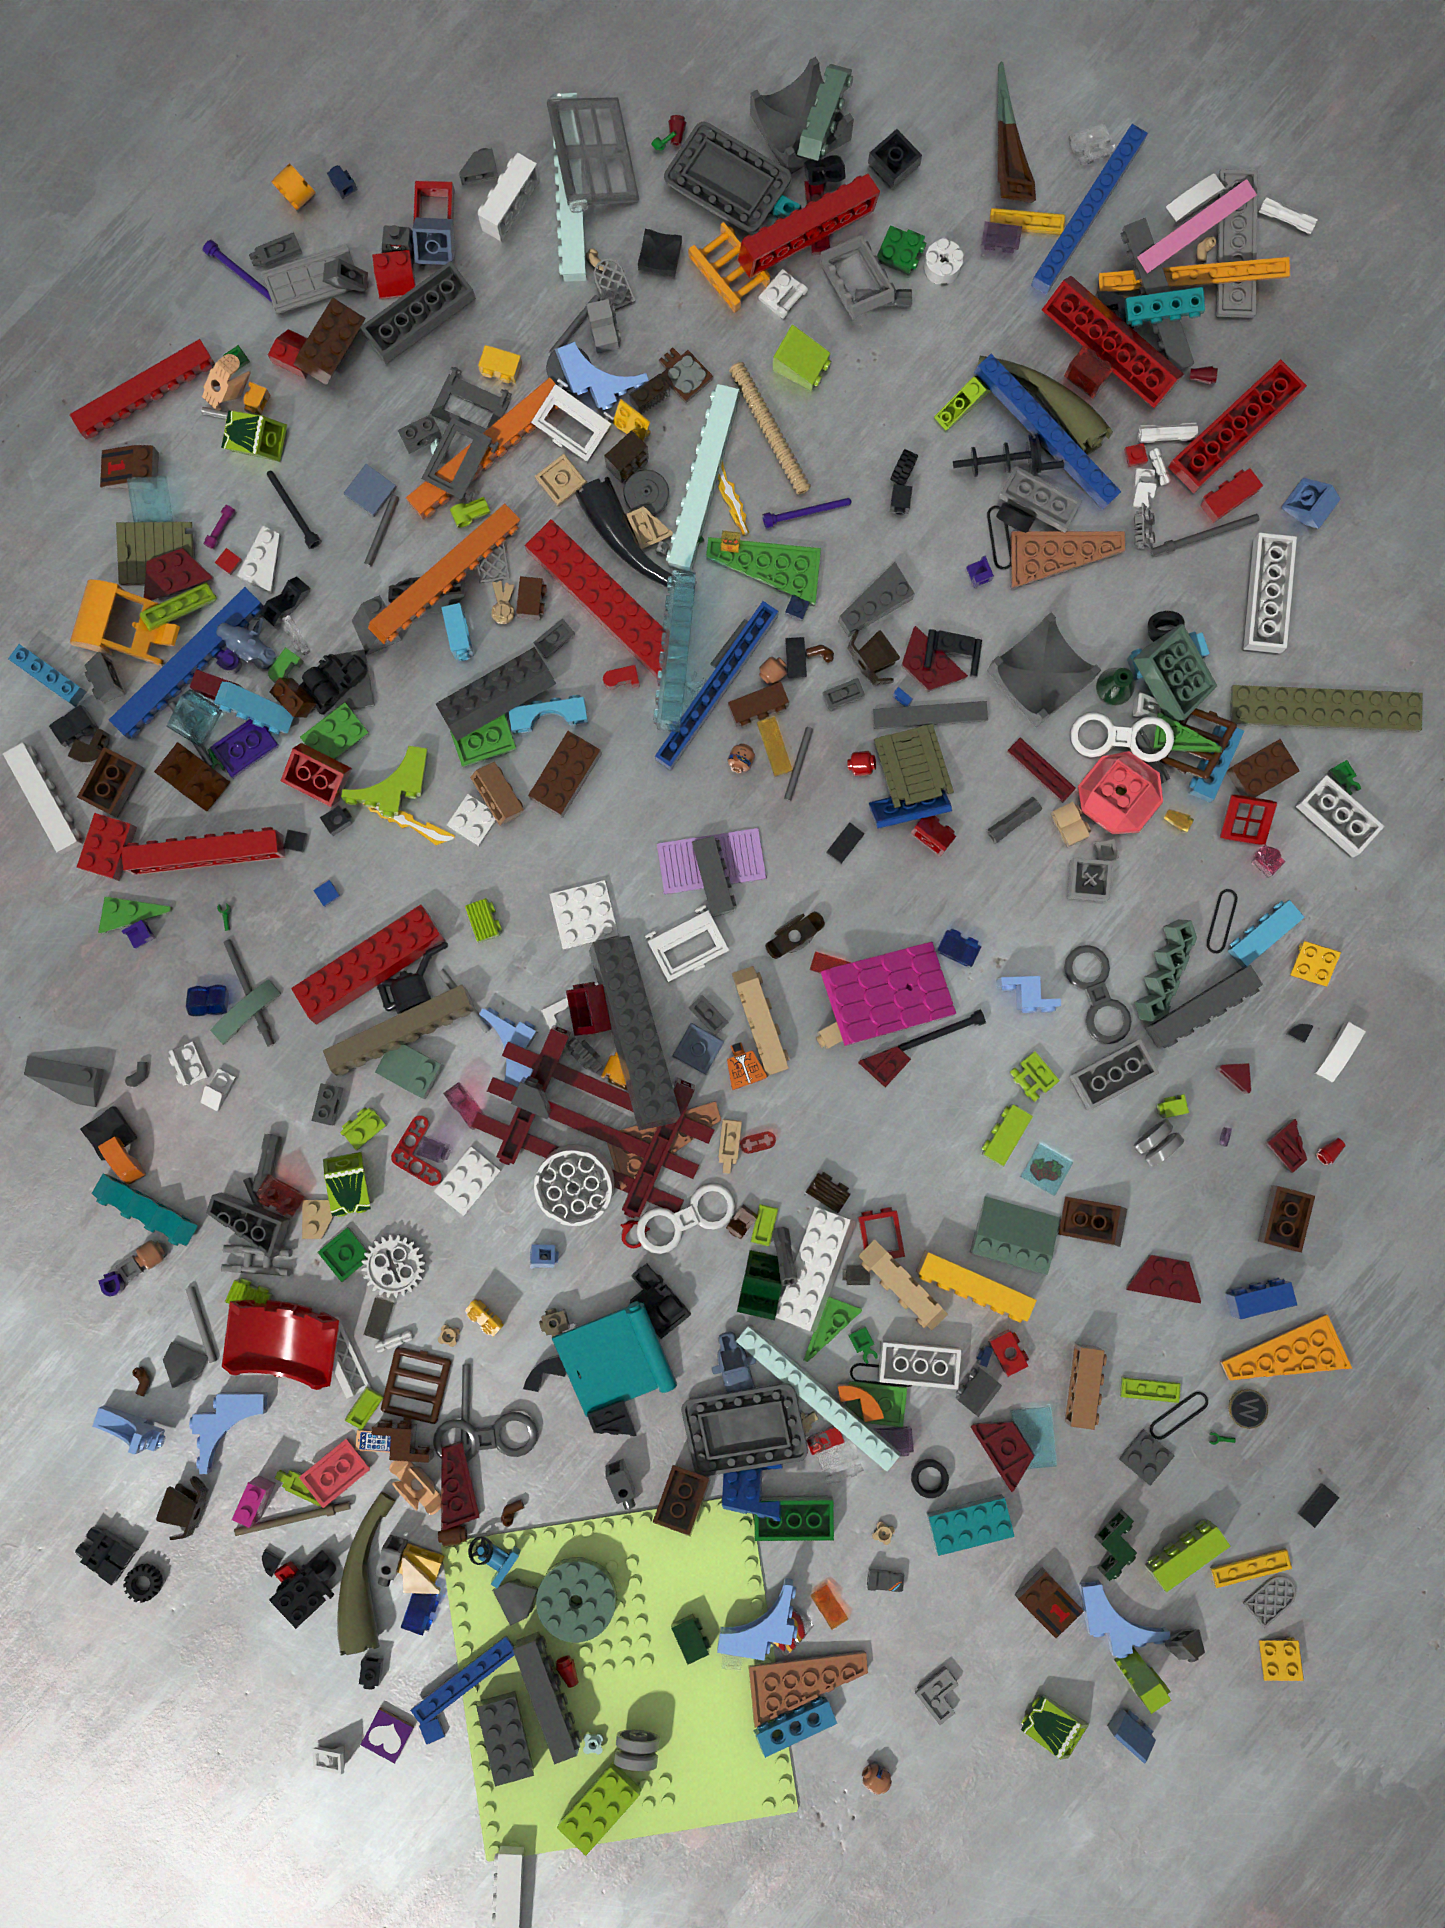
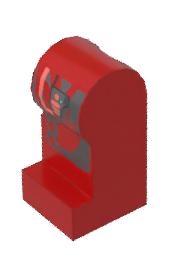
M635 665L609 670L603 675V683L610 690L630 683L632 688L640 687Z
M834 1426L828 1427L806 1439L811 1455L845 1443L841 1432Z

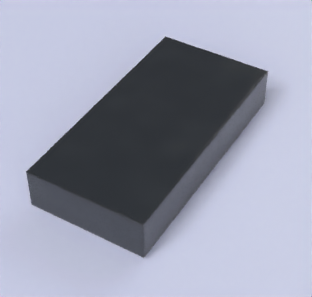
M849 822L826 853L842 864L865 833Z
M1322 1484L1298 1514L1315 1528L1340 1497Z

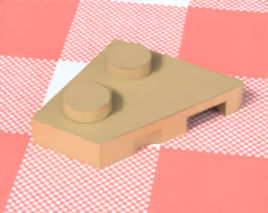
M644 506L625 514L641 549L673 535V532L654 517Z
M303 1200L302 1239H323L334 1217L331 1214L329 1200Z

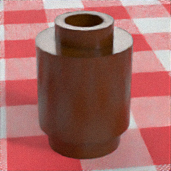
M460 1524L446 1530L441 1529V1531H438L439 1543H442L444 1547L461 1545L463 1542H467L466 1526H461Z

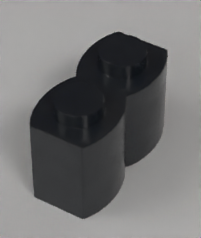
M831 155L819 161L809 159L804 162L805 176L810 185H822L827 181L839 182L846 178L845 164L841 156Z
M82 705L75 707L65 716L60 717L49 725L60 744L65 747H71L75 739L78 740L83 735L88 736L92 734L97 726L86 708Z

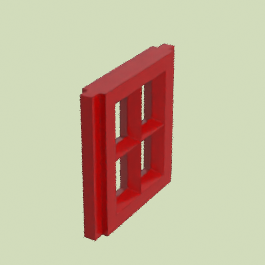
M1236 794L1231 795L1220 838L1266 845L1277 802ZM1240 803L1250 805L1247 818L1237 816ZM1254 805L1265 807L1261 820L1251 818ZM1235 820L1246 821L1243 834L1232 833ZM1250 822L1260 823L1257 836L1246 835Z

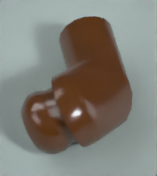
M136 1367L132 1372L133 1376L139 1381L135 1393L145 1396L151 1378L145 1368Z
M522 1499L504 1507L501 1515V1522L504 1526H511L515 1512L525 1508Z

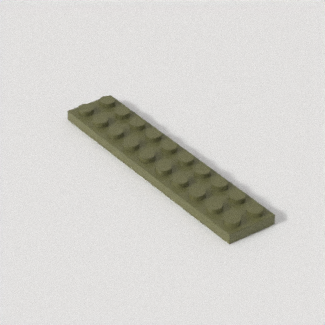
M1232 685L1230 721L1236 724L1420 732L1422 730L1423 693Z

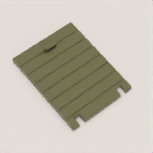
M116 522L119 584H145L147 561L175 550L184 548L194 558L193 534H186V528H192V522Z
M933 724L874 739L894 808L901 807L900 800H905V804L909 805L942 796L941 790L946 789L947 794L954 793Z

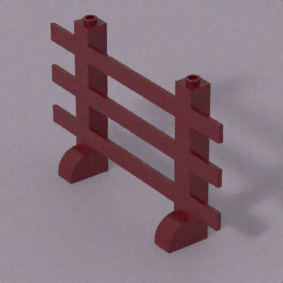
M553 1025L540 1055L509 1041L507 1042L502 1056L533 1069L531 1077L539 1080L538 1083L542 1085L544 1092H546L551 1078H555L634 1112L628 1092L558 1063L570 1037V1031ZM492 1077L487 1092L512 1102L518 1087ZM678 1077L673 1090L681 1116L676 1123L658 1126L650 1143L548 1100L552 1109L548 1118L643 1158L635 1179L612 1169L615 1181L614 1187L621 1190L619 1181L627 1186L622 1190L628 1193L622 1206V1211L628 1217L635 1218L636 1216L640 1218L647 1201L659 1207L667 1208L674 1213L680 1211L684 1199L653 1187L662 1166L691 1179H694L699 1164L669 1152L676 1132L679 1131L709 1144L715 1129L684 1117L695 1091V1085ZM517 1107L510 1125L477 1112L471 1126L503 1140L496 1157L500 1158L499 1161L506 1165H510V1163L515 1164L521 1148L544 1158L560 1148L529 1134L528 1131L536 1114Z

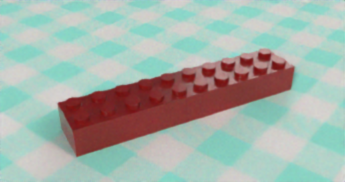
M552 519L524 545L526 552L659 681L686 656V649Z

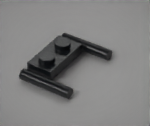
M929 629L924 668H931L933 650L972 657L970 677L976 678L978 676L982 639Z

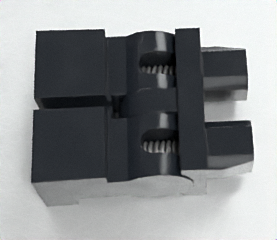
M93 1526L85 1536L93 1544L89 1547L82 1542L75 1550V1553L82 1558L80 1563L96 1572L101 1579L112 1586L118 1581L126 1566L131 1562L139 1549L123 1542L115 1534L110 1533L109 1530L104 1529L101 1531Z

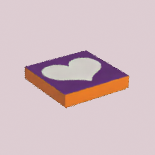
M379 1708L360 1745L395 1764L414 1725Z

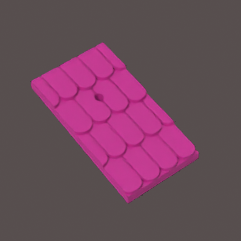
M933 942L833 967L821 972L844 1046L956 1014L936 951H934Z

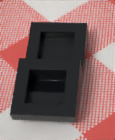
M804 637L785 638L788 678L807 677Z

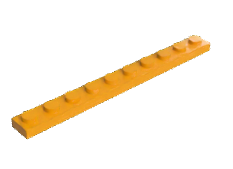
M1289 257L1165 267L1163 271L1169 288L1280 279L1290 277ZM1133 270L1098 274L1099 291L1113 293L1138 291L1139 287H1141L1139 280H1136Z

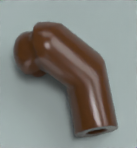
M817 645L806 649L808 658L820 655L827 663L832 662L834 659V652L824 645Z

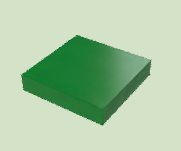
M349 1227L317 1252L341 1282L364 1265L362 1260L368 1259L364 1255L368 1250Z

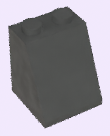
M380 595L363 602L352 619L366 655L402 641L399 635L393 642L388 641L384 645L368 629L370 621L387 607Z

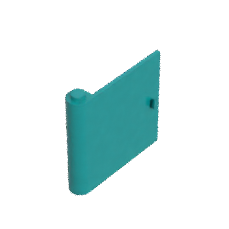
M633 1302L628 1307L552 1337V1341L586 1417L588 1412L624 1399V1402L656 1389H659L661 1393L672 1391L677 1386L676 1379L643 1303Z

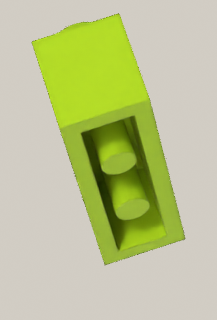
M1014 1104L1004 1108L1001 1113L1003 1117L1001 1122L994 1125L991 1133H993L991 1139H986L981 1148L984 1150L982 1155L1000 1166L1006 1164L1033 1117Z

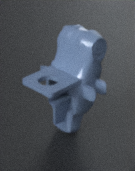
M261 617L253 631L238 626L234 627L227 623H221L217 627V636L226 642L228 649L236 653L244 661L253 662L258 669H268L275 662V652L259 639L264 618Z
M733 1332L720 1334L718 1337L720 1348L717 1354L719 1365L712 1367V1373L722 1374L727 1392L754 1388L749 1365L756 1364V1358L753 1356L747 1357L744 1348L736 1342V1336Z

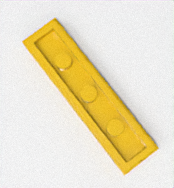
M991 208L989 229L1061 235L1064 230L1065 214Z
M1286 1548L1210 1567L1216 1588L1292 1569Z

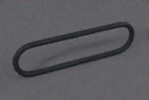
M992 506L987 512L994 562L998 568L1008 569L1011 566V544L1008 525L1005 524L1010 563L1002 567L997 562L990 520L991 510L995 508L1000 509V506Z
M1231 889L1223 890L1218 897L1207 939V948L1212 953H1220L1226 946L1238 899L1237 894ZM1225 892H1231L1235 897L1226 935L1222 948L1215 951L1210 948L1209 944L1221 897Z
M856 1363V1364H854V1365L851 1367V1369H850V1376H851V1378H852L854 1381H857V1382H866V1383L883 1384V1385H893V1386H903V1387H911V1386H912V1385H905V1384H894V1383H884V1382H877V1381L857 1380V1379L854 1378V1376H853V1369H854L855 1367H857V1366H866V1367H877V1368H879V1365H876V1364Z
M1195 1392L1151 1424V1435L1158 1440L1169 1436L1206 1409L1208 1406L1207 1396L1202 1392ZM1196 1395H1202L1205 1398V1405L1164 1436L1158 1437L1153 1433L1155 1424Z

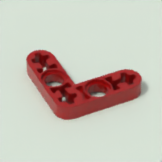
M422 1115L416 1116L394 1149L391 1160L396 1166L426 1184L436 1186L442 1182L443 1175L441 1171L413 1155L430 1126L427 1117ZM423 1119L425 1127L419 1128L418 1133H421L419 1137L416 1133L410 1132L411 1128L416 1130L418 1127L416 1121ZM409 1135L414 1136L416 1139L413 1146H408L405 1143V1139ZM403 1152V1157L405 1159L409 1160L410 1157L413 1158L409 1162L407 1168L405 1167V1165L407 1164L406 1162H397L398 1158L396 1157V1154H401ZM414 1162L422 1164V1170L419 1173H415L412 1170ZM426 1167H429V1170H427V1172H429L430 1174H434L435 1172L437 1173L436 1177L438 1178V1181L434 1180L433 1182H431V1177H429L428 1175H424V1178L421 1177V1175L425 1172Z

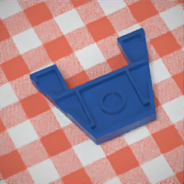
M783 1464L723 1473V1509L743 1514H756L761 1518L769 1517L773 1518L774 1521H781L780 1501L761 1503L762 1471L782 1469Z

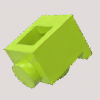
M1185 1094L1177 1095L1178 1099L1175 1096L1164 1098V1102L1157 1104L1159 1115H1162V1118H1169L1189 1113Z

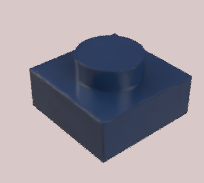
M792 595L785 614L803 621L810 602Z
M983 1345L982 1348L978 1349L976 1359H978L977 1363L979 1365L988 1366L993 1348Z

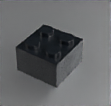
M896 129L869 152L868 164L894 189L920 166L922 154Z

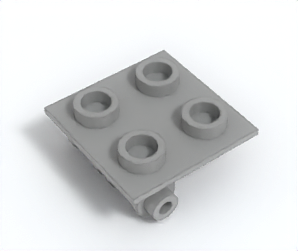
M1142 503V510L1136 511L1135 529H1138V531H1135V545L1137 549H1145L1146 545L1151 549L1153 548L1152 543H1155V533L1152 532V525L1155 524L1154 513H1151L1144 503Z

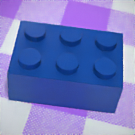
M1279 1277L1268 1279L1266 1284H1261V1282L1251 1283L1249 1288L1235 1287L1230 1289L1231 1292L1225 1293L1231 1316L1240 1320L1297 1306L1292 1282L1279 1279Z

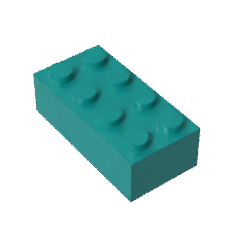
M1002 1494L927 1513L938 1556L1015 1537L1006 1500Z

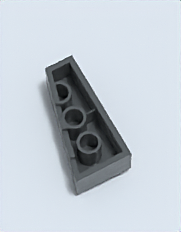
M896 562L840 615L839 623L848 637L853 635L856 629L862 630L913 600L915 593Z
M222 1192L211 1196L206 1214L223 1226L230 1228L235 1232L234 1234L244 1238L255 1249L265 1253L264 1255L269 1259L279 1256L290 1223L289 1218Z

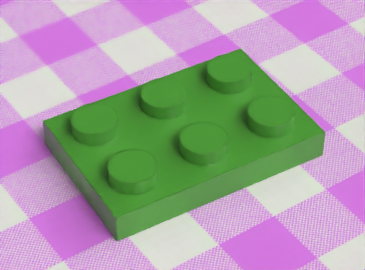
M344 702L300 736V738L307 746L336 759L369 734V732L347 703Z
M505 714L458 741L450 731L463 768L517 749Z
M857 1381L848 1382V1384L859 1386L869 1392L882 1410L883 1419L865 1423L903 1427L907 1387ZM860 1399L846 1401V1406L863 1420Z

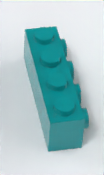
M1203 287L1128 297L1125 299L1126 322L1135 327L1141 326L1143 322L1151 321V324L1161 323L1162 319L1170 318V321H1178L1183 316H1189L1190 319L1201 317V314L1205 312Z

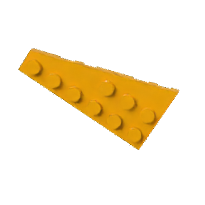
M1327 1314L1220 1361L1228 1380L1353 1369Z

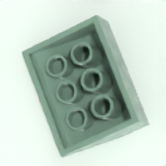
M1183 624L1178 625L1145 647L1133 659L1164 715L1173 721L1185 720L1217 687L1214 678Z
M985 1196L970 1253L1048 1275L1060 1217Z

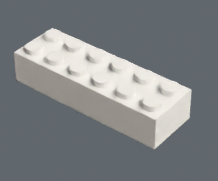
M1258 533L1253 539L1243 650L1281 654L1287 649L1297 537Z
M818 1207L814 1208L794 1263L798 1282L795 1285L786 1286L776 1318L808 1331L816 1332L856 1221Z

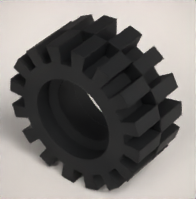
M904 449L890 480L899 485H905L915 466L918 455Z
M141 1564L133 1568L124 1579L126 1581L123 1584V1588L126 1587L125 1594L128 1593L130 1595L128 1598H133L134 1602L140 1601V1603L151 1600L160 1592V1587L163 1584L161 1582L163 1579L162 1575L159 1576L160 1571H156L155 1566L152 1565L150 1567L149 1564ZM139 1576H145L149 1579L150 1587L148 1590L142 1591L136 1586V1580Z

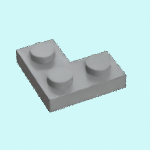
M946 1667L915 1691V1694L939 1725L955 1714V1711L944 1696L959 1685Z

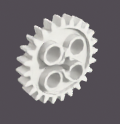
M390 1234L389 1240L382 1236L381 1243L375 1240V1247L369 1245L368 1248L371 1253H364L368 1259L362 1260V1263L367 1265L361 1269V1271L367 1272L363 1279L369 1278L367 1286L373 1284V1292L380 1289V1296L383 1292H387V1298H389L391 1293H394L395 1298H397L398 1292L405 1296V1290L407 1289L409 1292H412L411 1285L417 1287L416 1279L422 1280L423 1278L419 1275V1273L425 1271V1269L420 1267L425 1264V1261L419 1260L423 1253L417 1254L420 1247L413 1248L414 1241L408 1244L407 1237L403 1241L400 1240V1234L397 1235L396 1239H393L392 1234ZM402 1249L405 1253L404 1257H395L394 1250ZM386 1250L390 1251L393 1263H398L396 1271L400 1277V1282H397L393 1268L389 1269L391 1262ZM377 1256H384L386 1263L378 1265L375 1258ZM403 1267H409L412 1273L409 1276H403L400 1270ZM390 1274L393 1277V1281L385 1283L382 1280V1276Z

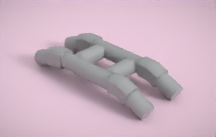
M223 1245V1252L244 1253V1264H222L221 1272L277 1276L291 1275V1269L270 1267L271 1258L269 1259L264 1255L265 1253L255 1249L253 1246ZM281 1248L279 1256L291 1257L293 1251L292 1249ZM252 1254L264 1255L263 1266H251Z

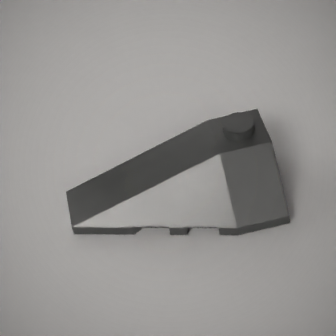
M27 1056L24 1075L76 1104L96 1107L104 1069Z

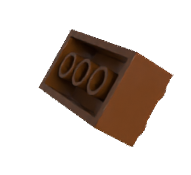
M332 297L299 351L293 365L327 385L366 318Z
M567 731L530 791L529 798L563 818L600 758L601 750L572 732Z

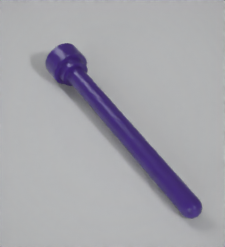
M212 239L205 243L202 251L206 255L219 259L272 302L268 289L224 255L217 243Z
M845 498L777 515L770 512L762 514L764 526L766 529L772 528L777 522L848 506L852 501L850 498Z

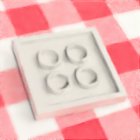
M605 880L549 894L563 950L619 936Z

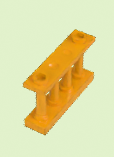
M723 222L721 223V235L703 249H698L695 245L691 246L688 249L689 258L735 313L741 309V298L761 282L765 287L770 284V274L767 270L758 273L754 279L737 292H733L729 288V284L745 271L742 266H739L726 277L721 278L717 273L720 267L739 254L741 242L736 238L733 228L731 226L727 227ZM728 240L733 249L716 262L709 263L706 255Z

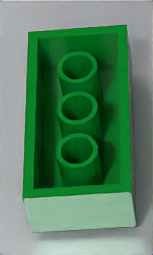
M832 1496L761 1497V1503L780 1501L781 1521H774L773 1518L769 1517L761 1518L754 1514L755 1541H834V1502Z

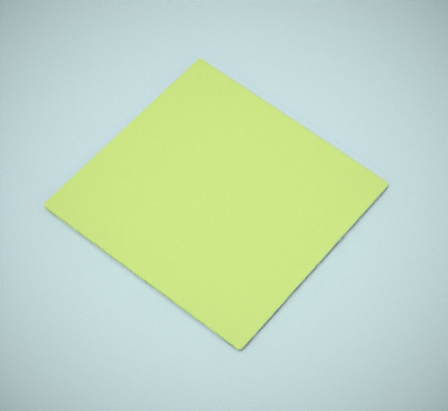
M722 1498L703 1501L691 1537L654 1524L653 1519L657 1508L482 1536L488 1538L494 1545L508 1554L514 1546L520 1549L519 1557L500 1585L519 1579L521 1583L527 1586L539 1588L543 1577L552 1566L572 1557H583L597 1562L608 1571L614 1581L617 1594L612 1620L607 1628L597 1637L579 1643L560 1640L545 1629L537 1613V1594L533 1603L534 1609L529 1616L510 1626L492 1591L495 1587L491 1585V1581L497 1571L487 1564L476 1565L469 1558V1545L476 1537L468 1538L467 1542H463L461 1545L444 1547L441 1545L442 1555L445 1556L443 1564L459 1671L506 1635L512 1644L515 1645L518 1639L539 1632L540 1636H544L547 1648L545 1649L547 1655H551L554 1667L552 1669L554 1674H558L561 1685L559 1688L561 1693H565L567 1697V1710L572 1712L574 1716V1729L579 1731L582 1739L576 1757L554 1765L515 1655L462 1695L487 1861H494L495 1853H499L500 1846L524 1847V1856L577 1848L557 1829L560 1820L599 1776L614 1762L615 1751L620 1749L616 1746L617 1733L623 1730H644L655 1733L660 1737L659 1750L655 1751L658 1755L657 1768L650 1771L622 1769L642 1791L640 1796L597 1844L798 1811L789 1747L765 1758L753 1731L757 1727H754L748 1665L776 1662L773 1642H771L769 1654H765L764 1661L717 1653L721 1627H735L750 1623L768 1611L758 1545L754 1537L753 1514H743L723 1509ZM481 1539L474 1544L472 1553L476 1552V1548L481 1545ZM479 1556L473 1557L476 1562H482L478 1559ZM573 1595L572 1601L581 1603L582 1598L578 1595ZM693 1614L695 1619L699 1618L703 1627L701 1633L703 1637H708L711 1648H709L708 1656L687 1665L671 1629V1624ZM567 1655L574 1659L579 1682L571 1688L567 1687V1684L556 1670V1661ZM516 1691L533 1763L534 1776L495 1787L476 1705L477 1701ZM775 1718L772 1719V1720L770 1719V1720H768V1721H766V1722L770 1723V1722L774 1721ZM775 1730L772 1733V1737H778L781 1734V1730ZM586 1734H600L603 1736V1741L601 1742L603 1751L601 1754H585L583 1752L585 1747L583 1738Z

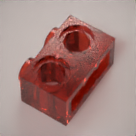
M270 1174L267 1175L256 1192L261 1204L267 1207L272 1205L276 1207L275 1210L281 1215L289 1214L292 1217L305 1198L301 1191ZM275 1189L273 1195L267 1196L270 1190ZM287 1198H291L290 1203L284 1205V1201Z

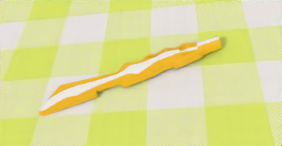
M722 461L718 475V489L724 501L730 507L729 513L744 536L750 532L745 522L746 514L743 512V503L739 500L740 496L735 493V484L727 481Z
M376 805V808L368 807L370 812L377 813L382 819H388L389 823L396 822L402 829L410 826L435 845L455 838L453 834L427 822L424 825L414 820L413 815L400 810L399 816L387 818L379 813V806Z

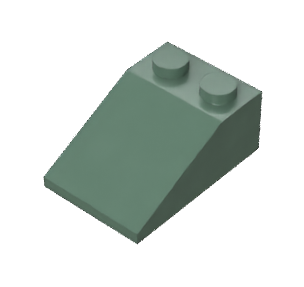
M403 1044L399 1049L390 1050L384 1054L375 1073L418 1097L426 1099L444 1065Z

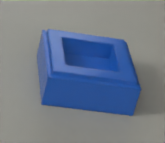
M899 687L893 693V697L904 707L909 706L913 700Z
M330 880L313 890L324 907L341 897Z
M438 1717L431 1719L424 1726L419 1725L426 1745L445 1737Z

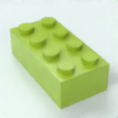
M1200 1521L1195 1525L1196 1528L1193 1531L1183 1533L1179 1537V1541L1174 1544H1168L1164 1547V1551L1161 1554H1155L1147 1560L1148 1563L1145 1566L1166 1593L1231 1547L1218 1527L1211 1521Z
M612 1762L560 1820L557 1829L586 1856L640 1796L642 1789L620 1767Z

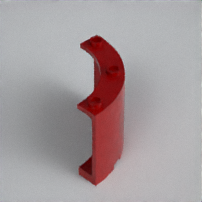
M255 1300L230 1301L222 1368L230 1375L235 1376L242 1373L271 1374L275 1377H287L299 1381L314 1390L329 1387L331 1385L339 1320L325 1312L317 1314L312 1312L311 1307L289 1302L266 1300V1304L255 1303Z

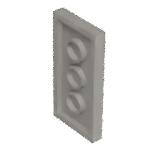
M1015 466L998 497L1064 533L1082 503V500Z

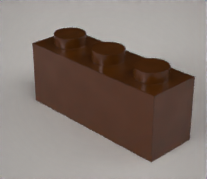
M781 682L728 702V708L736 727L740 725L741 727H746L755 719H759V721L766 719L770 713L775 711L777 714L787 710L786 707L789 706V700Z

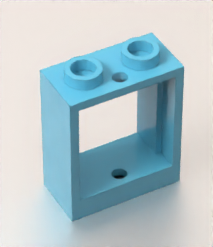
M461 604L441 607L450 650L455 660H469L471 656H474L465 612Z

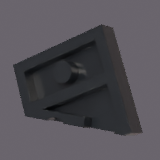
M624 1399L587 1413L594 1433L637 1436Z

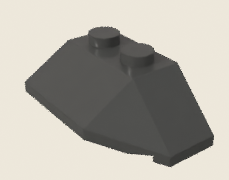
M420 577L408 578L396 585H390L388 601L392 603ZM465 581L453 583V588L447 594L442 593L435 605L426 607L424 614L442 613L441 607L458 604L465 597Z

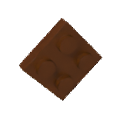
M179 742L175 744L154 771L206 812L230 783L229 780Z
M381 1419V1421L372 1426L371 1435L391 1436L389 1460L429 1463L434 1458L435 1449H430V1446L418 1445V1448H415L417 1424H412V1421L400 1420V1423H392V1419Z

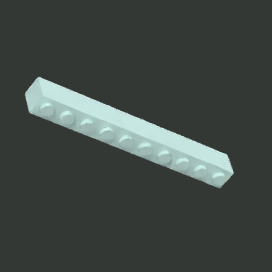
M577 93L555 94V101L552 102L578 98ZM558 111L565 146H579L573 112ZM553 137L554 149H556L555 141H554V137ZM554 155L555 167H558V173H555V184L559 185V191H556V203H560V209H557V221H561V227H557L558 239H561L562 245H558L559 257H562V263H559L560 275H563L564 282L587 281L583 205L568 206L558 155ZM581 159L568 160L575 194L583 195Z
M717 384L716 390H713L711 393L710 401H712V405L706 411L707 423L706 426H702V441L697 444L696 448L698 456L696 461L692 462L691 472L693 474L691 479L688 478L686 490L688 492L682 498L681 507L683 510L677 516V532H673L671 543H673L672 550H668L666 557L670 568L692 573L699 548L698 539L702 536L740 399V391L737 388Z
M749 1325L736 1340L740 1346L783 1383L792 1385L798 1396L885 1471H888L900 1457L901 1453L755 1327Z

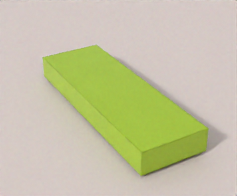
M1121 1377L1120 1397L1179 1403L1181 1383Z

